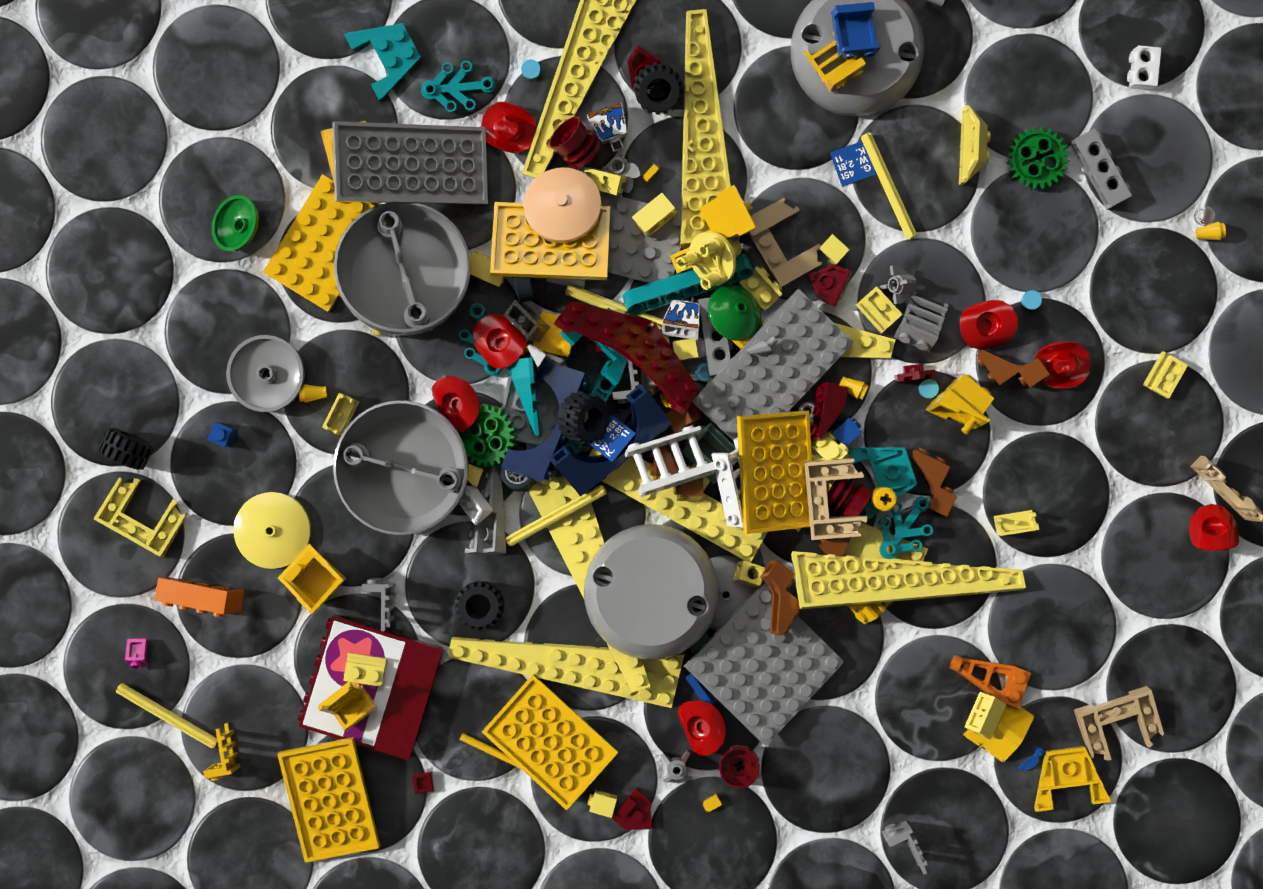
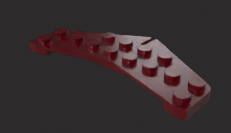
M572 301L555 320V326L570 334L574 331L617 351L641 368L669 398L668 403L682 415L684 414L699 389L656 324L647 333L645 330L652 322L651 320L577 301Z

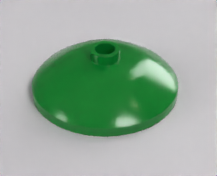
M234 195L223 201L216 210L212 221V236L219 248L228 252H236L246 247L255 236L259 216L257 207L251 199L242 195Z
M725 285L711 295L707 308L708 317L712 326L720 335L730 340L741 341L750 338L757 332L761 324V309L756 298L748 290L737 285Z

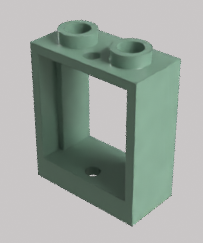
M711 422L706 427L701 426V431L696 436L697 442L704 437L718 453H731L736 450L735 446ZM689 440L684 443L686 447L681 452L696 466L697 461ZM702 452L704 460L707 463H711L712 461ZM738 458L731 462L732 466L738 461ZM715 472L712 475L706 476L713 484L717 482Z

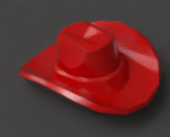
M497 102L490 106L483 115L481 127H485L486 142L509 153H522L529 149L537 130L536 121L529 112L508 102Z
M1002 300L983 301L969 306L962 312L959 322L960 333L964 341L971 348L987 349L995 347L1012 339L1018 329V317L1012 306Z
M489 314L480 319L473 329V342L476 349L494 368L510 367L524 353L527 345L525 335L515 323L503 315Z
M1058 342L1049 344L1041 348L1034 357V359L1038 358L1049 373L1040 382L1050 388L1065 389L1077 387L1085 382L1090 372L1091 362L1089 354L1081 343Z
M447 376L438 379L432 386V396L442 415L455 426L459 433L469 429L479 414L480 405L475 390L468 382L458 377Z
M1209 504L1199 507L1191 517L1189 534L1192 544L1197 548L1207 551H1223L1238 546L1239 533L1232 514L1223 506Z
M701 700L687 701L679 706L678 716L692 750L699 755L708 756L716 752L724 743L726 734L725 723L718 709L711 703Z

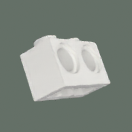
M1138 45L1130 52L1129 63H1131V70H1129L1127 75V81L1130 82L1129 88L1153 90L1158 86L1160 47ZM1141 54L1147 56V62L1141 60ZM1139 73L1145 75L1146 81L1139 79Z

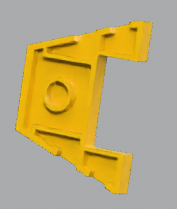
M1084 746L1045 751L1034 806L1036 812L1054 810L1051 790L1089 785L1092 804L1111 802Z

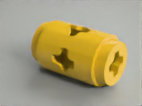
M877 487L872 492L870 502L876 509L889 511L895 507L897 496L890 488ZM881 496L886 497V501L880 500Z

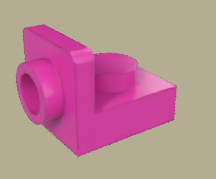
M146 638L127 639L125 662L133 669H142L149 666V662L146 659L148 640Z

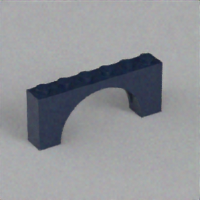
M544 359L537 374V378L549 385L555 392L559 403V411L561 409L560 405L565 402L564 399L566 397H569L571 393H576V391L585 392L590 385V378L585 373ZM557 423L553 433L541 445L524 451L508 449L501 468L548 485L555 475V466L549 457L566 445L569 438L561 434L562 431L558 428L560 424Z
M641 384L626 395L632 410V421L629 429L636 434L613 462L602 454L598 456H581L571 452L565 446L549 457L554 466L580 496L588 493L592 487L603 481L608 474L619 468L623 462L630 458H626L624 455L629 445L650 442L672 424Z

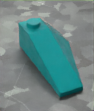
M533 357L518 359V361L508 367V376H512V381L535 436H540L535 361Z

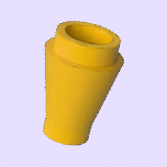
M1218 221L1196 228V239L1221 240V238H1225V224Z
M843 377L839 384L840 386L847 387V392L854 398L862 400L869 388L865 384L866 382Z
M303 384L299 391L300 402L305 401L307 403L327 398L326 386Z

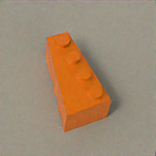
M171 577L158 578L155 601L162 602L161 605L172 607L175 604L179 605V609L190 610V608H194L196 612L207 614L209 611L213 612V616L225 617V614L242 612L245 590L243 589L229 590V587L211 586L210 588V584L194 582L192 584L193 581Z

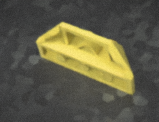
M965 105L962 108L959 185H964L986 165V162H989L990 151L987 150V143L990 142L991 135L990 131H988V125L969 105Z

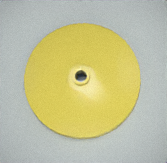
M279 492L262 493L252 497L239 510L234 523V538L241 554L251 563L262 568H281L290 565L309 544L311 522L307 511L295 498ZM269 527L273 529L272 534H269Z

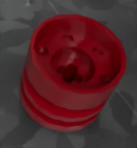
M575 116L559 125L552 134L549 144L558 155L563 156V160L570 167L579 169L589 163L597 154L601 146V139L593 131L588 130L587 125L579 117Z
M851 478L848 483H846L848 479L835 480L827 492L828 505L830 506L834 502L831 509L833 512L841 506L843 509L840 517L858 516L870 499L873 489L863 483L855 489L853 486L856 478Z
M741 744L732 745L721 755L719 764L720 775L729 786L739 789L749 787L759 776L760 764L758 756L750 747ZM740 760L744 767H740L738 770L734 763H738Z

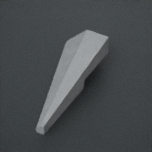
M497 464V466H491L490 472L486 473L487 483L485 490H481V494L493 511L478 525H475L473 531H470L469 536L472 538L469 548H465V554H506L501 464Z

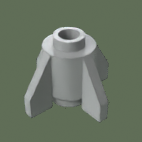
M891 265L890 273L894 276L889 279L888 284L881 285L880 290L889 289L890 292L894 293V304H902L915 292L917 282L913 275L907 273L900 266Z
M688 750L681 758L673 757L670 759L665 753L661 754L662 759L667 763V775L663 778L665 783L671 779L680 780L685 778L689 781L692 779V776L687 773L685 763L690 755ZM675 767H679L680 771H673V769Z

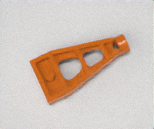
M954 655L950 664V669L958 672L988 695L999 699L1009 707L1019 709L1031 675L1030 672L1012 665L965 659L958 655ZM975 666L987 670L984 681L972 675ZM993 673H1002L1007 676L1003 690L1000 691L990 684V678Z

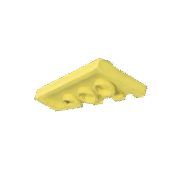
M834 323L854 342L841 357L891 358L896 339Z
M861 523L858 532L862 533L861 536L851 537L843 556L883 558L879 552V547L883 543L882 530ZM901 539L898 544H909L910 541ZM913 543L914 549H918V544ZM887 546V552L891 553L892 547ZM922 546V549L917 552H898L897 556L893 559L923 562L928 548Z

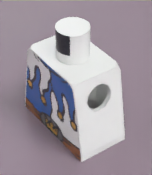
M621 102L587 114L588 121L596 135L601 139L602 145L610 142L613 152L624 148L620 138L627 136Z
M693 297L683 299L682 301L673 300L662 321L663 335L698 340L699 304L693 303Z

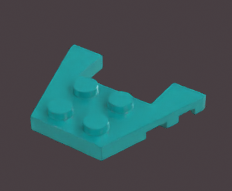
M403 23L344 34L353 51L371 42L388 73V76L371 84L379 101H382L391 89L393 90L397 83L422 59Z
M565 331L560 333L571 346L582 336L574 331L571 334ZM592 340L613 360L612 364L602 375L616 386L621 379L628 359L614 349Z
M848 448L850 458L855 459L852 464L869 459L877 486L892 489L896 493L897 499L917 485L905 448ZM881 496L880 500L886 501V497ZM870 500L864 507L867 519H871L881 511L874 508Z

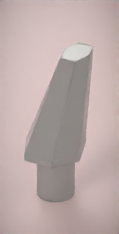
M772 336L766 342L762 340L746 349V351L751 355L772 352L771 347L778 341Z
M546 353L545 359L547 361L568 367L565 363L566 358Z

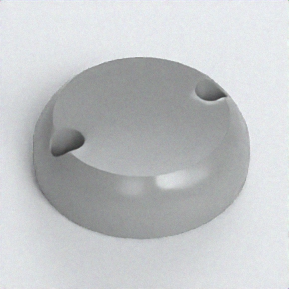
M812 0L805 7L794 27L790 48L792 68L801 88L809 98L822 108L835 114L850 117L874 115L894 106L910 91L916 82L924 58L922 27L915 12L905 0ZM874 2L875 10L872 13L876 42L880 44L881 48L873 57L857 56L856 60L862 57L866 63L862 69L863 72L856 78L851 77L848 79L847 83L841 88H835L829 92L825 83L821 81V77L815 72L812 64L808 62L804 51L808 50L812 56L835 41V36L832 34L834 28L831 12L836 5ZM804 39L812 40V41H817V42H815L814 44H811V43L806 42V40H804ZM833 47L815 59V62L820 65L835 55L837 47ZM845 57L838 58L821 70L826 75L848 59H845ZM900 57L909 58L910 60L904 61Z
M384 203L365 211L347 227L335 253V281L345 305L362 323L372 329L390 335L407 336L421 334L441 325L460 306L470 282V257L461 233L446 216L431 207L419 203Z
M399 400L375 405L359 414L348 425L339 439L333 461L335 485L348 511L364 525L382 533L393 535L419 533L442 522L452 513L462 498L467 485L469 469L465 444L455 426L444 415L427 405ZM350 456H353V457H356V458H360V459H357L356 461H354V460L351 459ZM444 481L451 482L453 484L448 486L444 483Z
M638 525L612 536L594 555L584 582L585 607L596 632L612 648L625 655L639 659H664L680 654L692 647L708 630L718 605V578L713 563L706 551L689 535L664 525ZM608 572L610 576L603 575L601 573ZM600 578H601V579H604V580H608V582L602 583V582L600 581ZM699 600L703 603V605L694 602ZM692 607L701 609V611L696 612L693 610Z

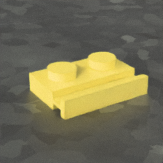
M877 286L855 305L880 333H883L903 315Z
M1163 351L1143 386L1169 399L1188 365Z
M348 652L343 681L382 687L387 658Z

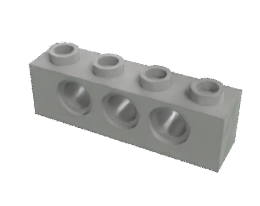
M1094 128L1077 137L1070 144L1107 210L1131 197V188L1122 179L1121 169L1118 165L1114 164L1112 153L1104 146L1101 133ZM1090 147H1094L1097 150L1096 156L1090 153ZM1099 164L1105 165V173L1099 170ZM1109 180L1115 183L1114 190L1109 188Z
M710 298L698 299L706 363H708V376H715L733 358L730 357L729 351L732 349V341L723 336L720 341L712 339V332L716 330L708 317L707 308ZM716 350L724 352L725 357L723 360L715 358L714 353Z

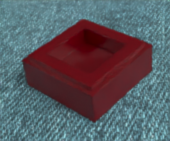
M432 771L412 775L415 794L435 790Z

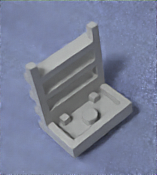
M915 291L910 296L904 317L895 332L894 338L929 352L938 340L949 304L945 303L942 307L916 296L917 291ZM913 303L918 304V305H920V306H922V307H925V308H927V309H930V310H932V311H935V312H937V313H940L941 315L939 316V315H937V314H934V313H932V312H929V311H927V310H924V309H922V308H920V307H917V306H915V305H912V304H913ZM909 312L922 316L938 324L936 325L921 318H918L914 315L909 314Z
M629 360L632 390L612 392L613 401H617L618 404L629 403L626 395L639 386V382L634 381V376L638 375L637 370H633L634 363Z
M370 578L362 584V592H381V631H386V627H391V622L395 619V616H391V610L395 608V604H391V598L395 597V593H391V587L395 585V581H382V578Z
M904 821L897 825L890 824L886 826L885 830L881 832L889 847L906 840L923 875L927 874L924 866L928 864L922 856L923 853L917 845L918 842L912 834L913 831L909 824Z

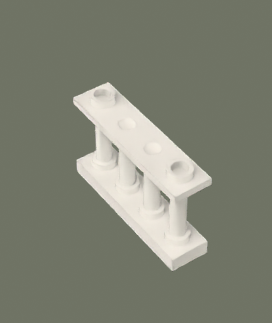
M688 426L682 432L647 443H634L628 446L624 455L626 458L634 456L643 480L642 485L638 489L640 498L712 475L715 472L714 462L707 463L704 460L695 437L701 431L700 426ZM687 438L697 461L696 467L692 469L686 466L677 443ZM668 444L671 446L679 467L678 473L673 475L668 473L659 447ZM652 450L661 474L660 479L655 481L650 479L641 453Z
M737 437L734 439L736 450L731 453L711 454L716 468L715 473L727 526L743 527V513L739 499L741 497V487L737 490L735 481L740 477V468L733 472L731 463L736 458H738L739 463Z

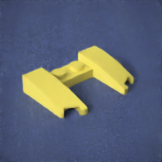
M118 478L94 520L163 558L186 517L185 513L182 515L175 507L178 502L173 499L153 531L123 514L141 480L134 478L133 483H124L122 478Z

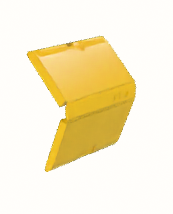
M1006 705L991 739L980 734L978 735L969 729L963 735L1001 762H1004L1024 740L1034 715L1021 706L1019 709H1014Z

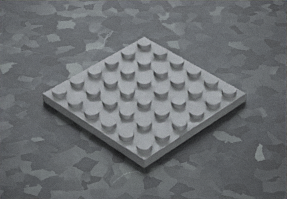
M763 582L684 667L763 745L767 746L844 661L799 616L792 620L791 628L785 635L774 636L770 632L772 592L769 586Z

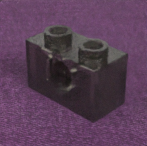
M514 300L504 313V316L525 337L533 341L540 342L551 328L526 303Z

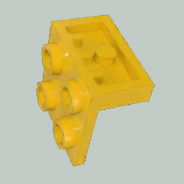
M543 311L533 345L542 351L569 358L572 346L560 335L563 330L554 325L559 315Z

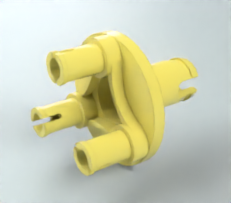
M706 231L693 239L690 250L686 255L676 259V262H679L676 265L681 270L691 265L696 274L701 278L700 284L702 288L708 290L732 278L736 269V257L740 255L742 247L737 240L732 242V239L727 240L717 232Z

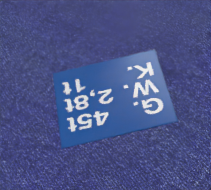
M862 141L830 152L842 187L876 175Z
M611 414L603 436L600 435V439L595 440L590 445L613 462L636 433Z

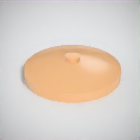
M555 168L542 173L530 184L524 197V213L529 226L537 235L551 242L568 243L584 237L595 227L601 214V197L596 184L585 173L572 168Z

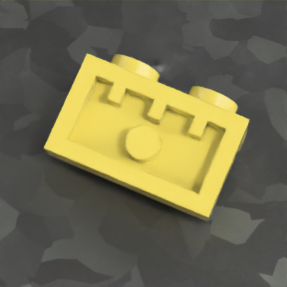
M756 266L753 275L745 280H741L739 284L756 298L759 306L765 311L783 295L781 293L782 288L777 282L772 283L768 278L770 275L763 267L759 268Z

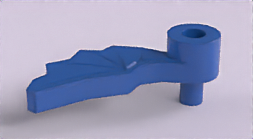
M1041 746L1035 747L1034 755L1028 757L1024 763L1017 767L1018 770L1024 769L1028 771L1029 769H1034L1035 765H1038L1039 756L1044 754L1043 748Z

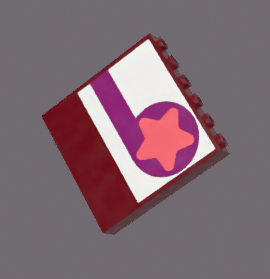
M333 615L326 624L325 629H328L326 637L323 636L320 643L322 651L321 655H317L314 665L317 668L315 673L311 674L309 684H311L310 691H307L304 696L303 702L306 704L304 710L301 709L298 716V721H300L299 727L340 740L354 737L355 744L410 760L445 648L389 630L381 631L379 627L343 616ZM348 652L387 658L382 687L355 683L365 688L377 706L375 710L348 731L343 730L333 714L319 711L318 705L348 682L343 681Z

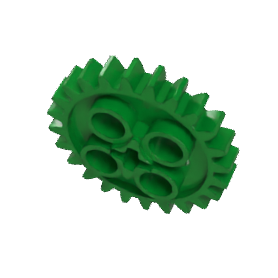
M1033 127L1031 128V133L1028 129H1025L1024 135L1019 133L1017 135L1018 140L1014 138L1011 141L1015 146H1008V149L1012 151L1006 154V157L1011 158L1006 164L1012 166L1008 172L1014 171L1015 174L1012 176V179L1018 177L1017 184L1024 181V188H1027L1030 184L1032 190L1036 189L1037 185L1042 190L1044 189V184L1049 188L1052 186L1051 181L1055 184L1059 182L1057 177L1062 178L1064 176L1061 171L1068 169L1064 164L1070 162V160L1065 159V156L1070 153L1063 150L1067 145H1061L1063 138L1057 140L1058 133L1056 132L1051 135L1050 128L1044 132V128L1040 127L1037 132L1036 128ZM1040 141L1046 144V150L1040 149ZM1021 149H1026L1029 152L1028 158L1021 155ZM1049 151H1053V154L1045 156L1041 160H1036L1028 165L1022 166L1023 162H1027L1033 159L1035 156L1038 157ZM1047 159L1053 160V168L1047 166ZM1030 166L1036 169V175L1029 173L1028 169Z
M491 405L480 406L479 414L474 424L466 431H463V433H460L465 444L468 458L472 457L471 463L477 462V466L484 465V467L497 466V464L503 463L507 450H513L511 447L517 446L513 439L518 438V436L513 435V432L518 429L512 428L511 425L515 421L508 420L510 414L504 415L505 409L498 410V406L491 407ZM493 420H495V422H496V428H495V429H494L493 426H492ZM476 425L479 426L478 433L475 430ZM497 439L500 440V447H498L496 444ZM481 443L483 444V451H482V452L480 451V444H481Z

